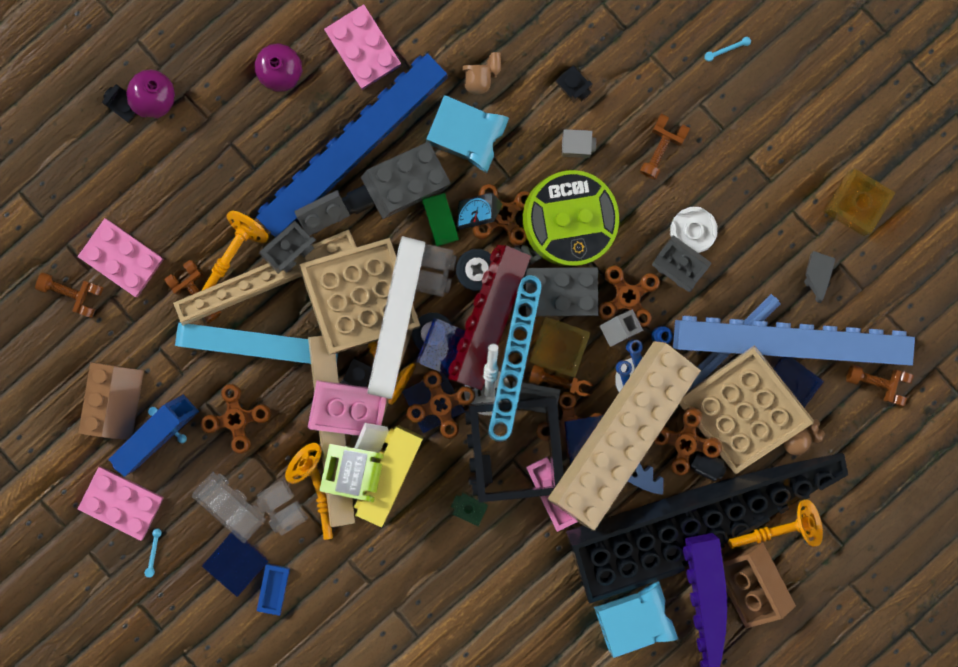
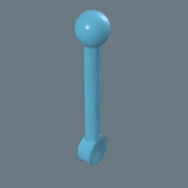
M744 37L742 41L713 53L707 52L704 59L707 62H711L718 55L742 45H750L751 39Z
M150 407L148 410L149 415L153 416L158 409ZM179 432L174 434L178 438L179 443L187 441V437Z
M158 528L152 532L154 539L149 566L145 570L146 577H152L155 574L153 569L158 538L162 534Z

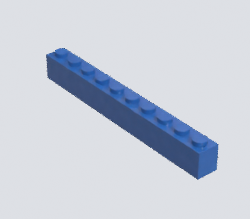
M428 53L424 57L421 55L417 57L411 64L413 68L407 73L402 72L394 80L396 84L391 89L385 88L378 95L377 98L379 100L373 106L371 104L367 105L360 114L362 116L356 122H349L343 129L344 133L339 138L334 137L326 145L328 149L323 154H316L309 161L311 165L305 171L302 169L292 177L293 182L288 187L283 186L275 194L276 198L271 203L266 202L258 210L259 215L256 218L275 238L294 221H299L294 211L324 197L448 79L447 73Z

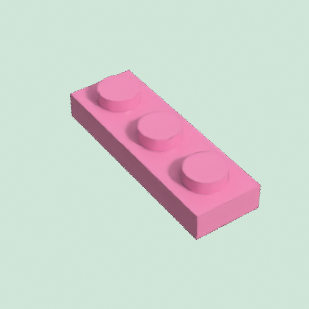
M548 457L526 467L536 488L553 486L551 463ZM540 496L557 532L578 522L548 500L549 496Z

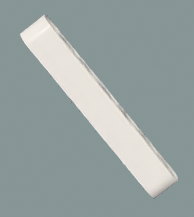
M401 237L367 394L392 399L424 253V241Z

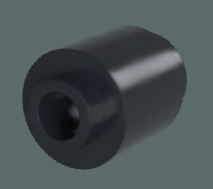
M365 185L346 193L347 196L342 198L350 215L354 213L357 215L376 206Z
M700 451L695 452L690 468L694 469L693 472L714 482L717 478L722 479L727 467L724 466V460L718 457L709 458Z

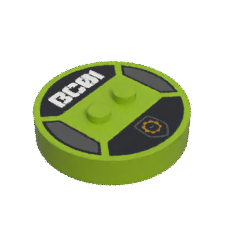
M567 170L543 179L533 188L525 202L523 227L528 242L542 258L560 266H578L598 259L610 248L618 232L619 210L612 192L599 178L584 171Z

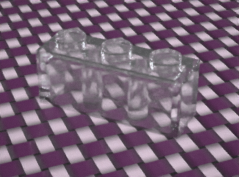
M212 472L193 492L192 498L245 544L264 524L266 519L263 516L265 514L256 505L252 507L245 501L247 497L238 489L234 491L228 486L229 481L222 474L216 475Z

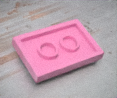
M364 4L324 29L362 90L402 66Z
M104 218L78 255L80 259L134 297L140 295L164 261V258L106 218Z
M317 380L308 428L360 436L365 423L382 425L387 398L367 394L368 387Z
M100 466L78 510L142 541L164 497Z

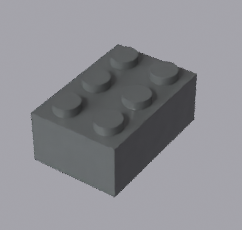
M429 142L367 169L361 177L382 219L409 208L423 199L443 192L451 184Z
M526 268L525 277L532 275L541 282V292L535 317L598 316V268ZM526 283L525 292L529 294L536 292L535 285ZM526 306V317L531 315V310Z

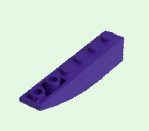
M713 533L685 538L686 546L683 547L685 560L689 563V569L686 571L689 584H692L693 590L690 593V600L696 610L693 621L696 630H699L700 637L697 638V647L699 652H702L703 661H700V667H720L727 622L726 580L720 539Z

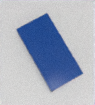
M266 564L257 606L258 612L281 615L290 572L289 567Z

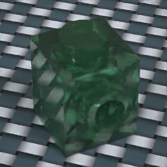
M463 491L461 496L456 494L451 504V508L454 509L452 515L479 527L489 504L488 502L479 503L477 497H473V495Z

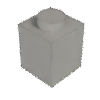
M564 129L561 156L590 158L591 152L596 151V138L592 137V131Z
M633 309L600 325L610 347L643 331Z

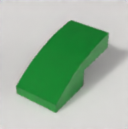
M445 193L423 199L436 246L459 240Z

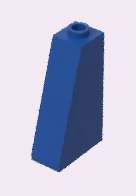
M184 394L169 401L108 460L113 464V468L124 477L129 475L199 411Z

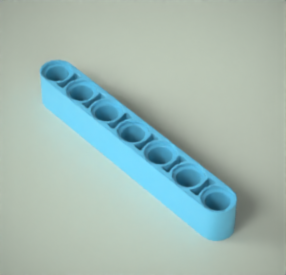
M532 275L524 277L518 287L491 415L489 435L497 442L505 441L510 436L515 418L541 292L540 280ZM526 283L534 284L536 292L532 294L525 292L523 285ZM522 306H527L531 310V315L523 317L519 314L518 309ZM517 329L523 330L526 333V339L523 341L516 340L513 332ZM511 353H518L522 358L521 363L517 365L512 364L508 356ZM507 376L514 377L517 382L516 387L507 388L503 383V379ZM502 400L509 401L512 405L511 411L502 412L498 407V403ZM496 424H503L507 429L506 435L502 437L497 436L493 431V427Z
M178 323L175 346L311 364L308 339L194 324L183 326L181 323ZM338 353L335 354V355H336V363H337V360H338Z

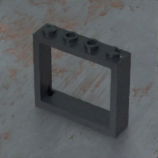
M555 396L518 399L516 408L542 406L546 408L553 486L485 493L478 413L493 411L494 402L469 404V410L465 411L466 425H471V434H467L468 449L473 448L474 457L469 458L470 472H475L476 482H472L473 497L477 496L480 503L551 495L564 475L557 398ZM500 401L498 403L500 410L512 409L509 401Z

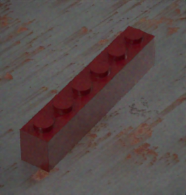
M497 245L492 251L490 266L482 277L483 285L480 293L474 299L475 307L472 315L466 321V331L457 345L458 353L455 360L450 364L448 379L482 391L485 383L483 377L484 366L487 364L489 345H499L517 296L518 287L528 266L530 255L506 245Z

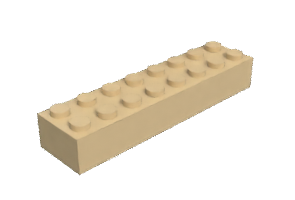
M654 341L548 497V500L583 526L595 531L701 370L667 343Z

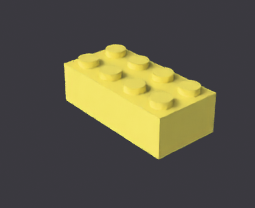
M400 425L395 429L391 428L384 441L388 443L385 451L381 450L379 452L384 454L383 459H376L375 461L382 464L377 492L366 491L365 495L375 497L374 502L358 499L354 506L355 509H358L356 516L379 527L384 525L424 436Z

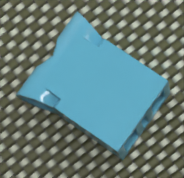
M444 95L427 136L426 143L429 142L433 147L466 159L483 172L488 173L494 158L493 143L503 135L509 117L485 113Z
M659 581L648 585L636 594L594 607L608 651L613 658L649 646L655 642H668L678 639L673 621L665 614V597Z

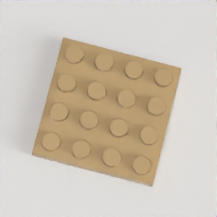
M390 238L299 265L329 355L379 340L396 261V254ZM413 304L407 331L420 327Z
M755 345L689 390L679 403L684 410L689 407H696L701 411L702 420L697 427L707 439L715 437L721 441L722 451L720 456L735 474L814 422L813 418ZM693 415L689 416L691 419H696Z

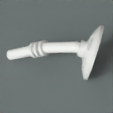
M496 344L489 345L487 364L484 366L483 375L485 383L479 397L478 389L474 388L475 400L472 404L495 401V388L498 387L501 373L498 371V346ZM505 377L503 379L504 385L507 388H511L508 379ZM464 392L465 399L469 400L471 397L470 393ZM491 411V412H481V413H479V414H481V415H492V411Z

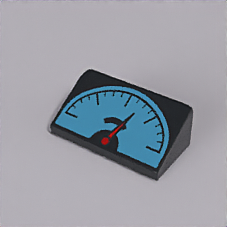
M493 193L460 200L458 203V228L466 229L494 222L503 204Z

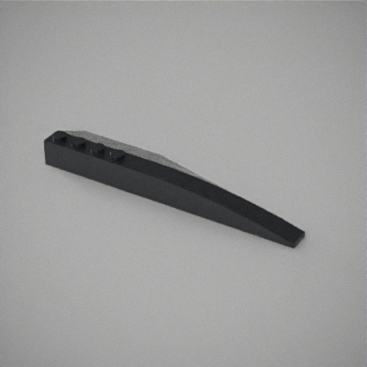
M839 453L744 474L602 519L595 531L585 526L566 531L589 604L665 579L686 570L685 566L689 565V563L685 560L683 547L686 546L685 538L713 533L720 539L722 549L729 539L750 533L770 521L771 516L778 512L782 514L789 510V506L795 502L810 498L809 495L818 489L823 490L848 476L845 455Z

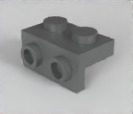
M338 191L294 211L301 226L309 236L350 216Z
M294 221L264 247L259 254L277 274L283 270L287 273L297 264L294 260L298 256L302 255L305 257L314 249L312 244L315 242V238L313 236L310 238L299 224Z
M674 235L652 263V266L661 274L666 275L676 282L679 287L684 288L688 292L692 291L697 281L711 265L710 261Z

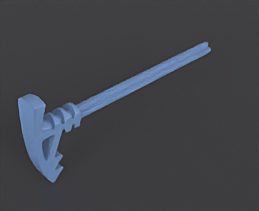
M770 294L744 320V325H753V321H764L781 303ZM712 352L697 366L701 372L689 390L701 383L731 353ZM593 430L585 437L586 441L592 434ZM639 463L635 469V475H631L628 482L643 490L662 495L663 478L658 476L653 481V467L647 466L643 470Z

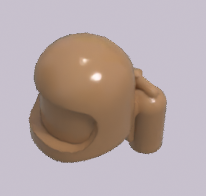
M491 53L486 65L463 66V72L466 73L465 88L469 93L481 95L490 89L491 76L496 78L501 71V53Z
M813 419L812 425L784 442L785 450L789 454L797 456L804 454L810 448L812 442L820 443L825 437V432L819 429V420Z

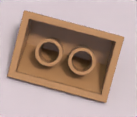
M90 362L78 433L128 440L134 432L144 370Z
M764 543L744 548L723 559L726 591L745 628L783 619L796 607Z

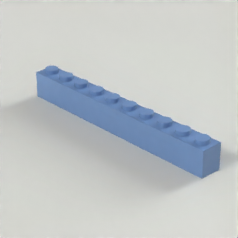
M683 316L682 320H675L673 348L679 350L742 354L755 345L762 355L913 365L915 337L907 336V331L892 330V335H886L884 330L869 329V333H860L861 328L846 327V332L837 331V326H823V330H814V325L800 324L799 328H791V323L776 322V327L767 326L766 321H753V325H744V320L730 319L728 324L720 323L721 318L706 317V322L697 321L695 316Z

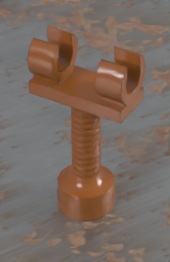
M662 113L652 130L653 133L661 136L662 139L650 160L651 162L643 163L639 171L642 175L656 180L660 173L658 165L669 142L671 141L681 146L690 130L689 127L683 124L676 135L664 130L669 117Z
M189 260L183 266L191 276L182 283L172 274L164 279L174 294L178 295L187 289L193 295L200 292L194 282L202 277L203 274L195 263ZM220 310L203 319L209 324L217 319L222 312Z
M44 272L39 275L35 285V289L46 293L48 290H52L76 299L72 311L89 318L93 317L95 309L83 305L87 293L90 292L101 296L104 289L96 284L83 281L81 289L78 291L54 282L52 275Z
M851 364L847 372L846 381L855 385L862 381L885 388L887 391L884 401L905 406L907 398L895 394L899 381L912 384L914 375L893 370L890 380L868 373L866 374L861 366Z
M537 365L533 366L529 383L538 386L541 382H547L556 386H563L567 389L570 388V393L580 396L591 395L582 391L584 384L593 386L589 381H581V379L577 378L571 381L567 378L564 379L559 376L555 377V375L546 374L544 367Z

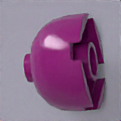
M280 43L270 44L264 47L256 57V76L263 86L272 91H288L295 87L300 79V75H302V62L298 54L287 45Z
M152 69L142 70L135 74L128 83L126 93L130 108L133 112L144 118L146 116L160 118L167 114L173 106L175 97L173 84L168 76Z

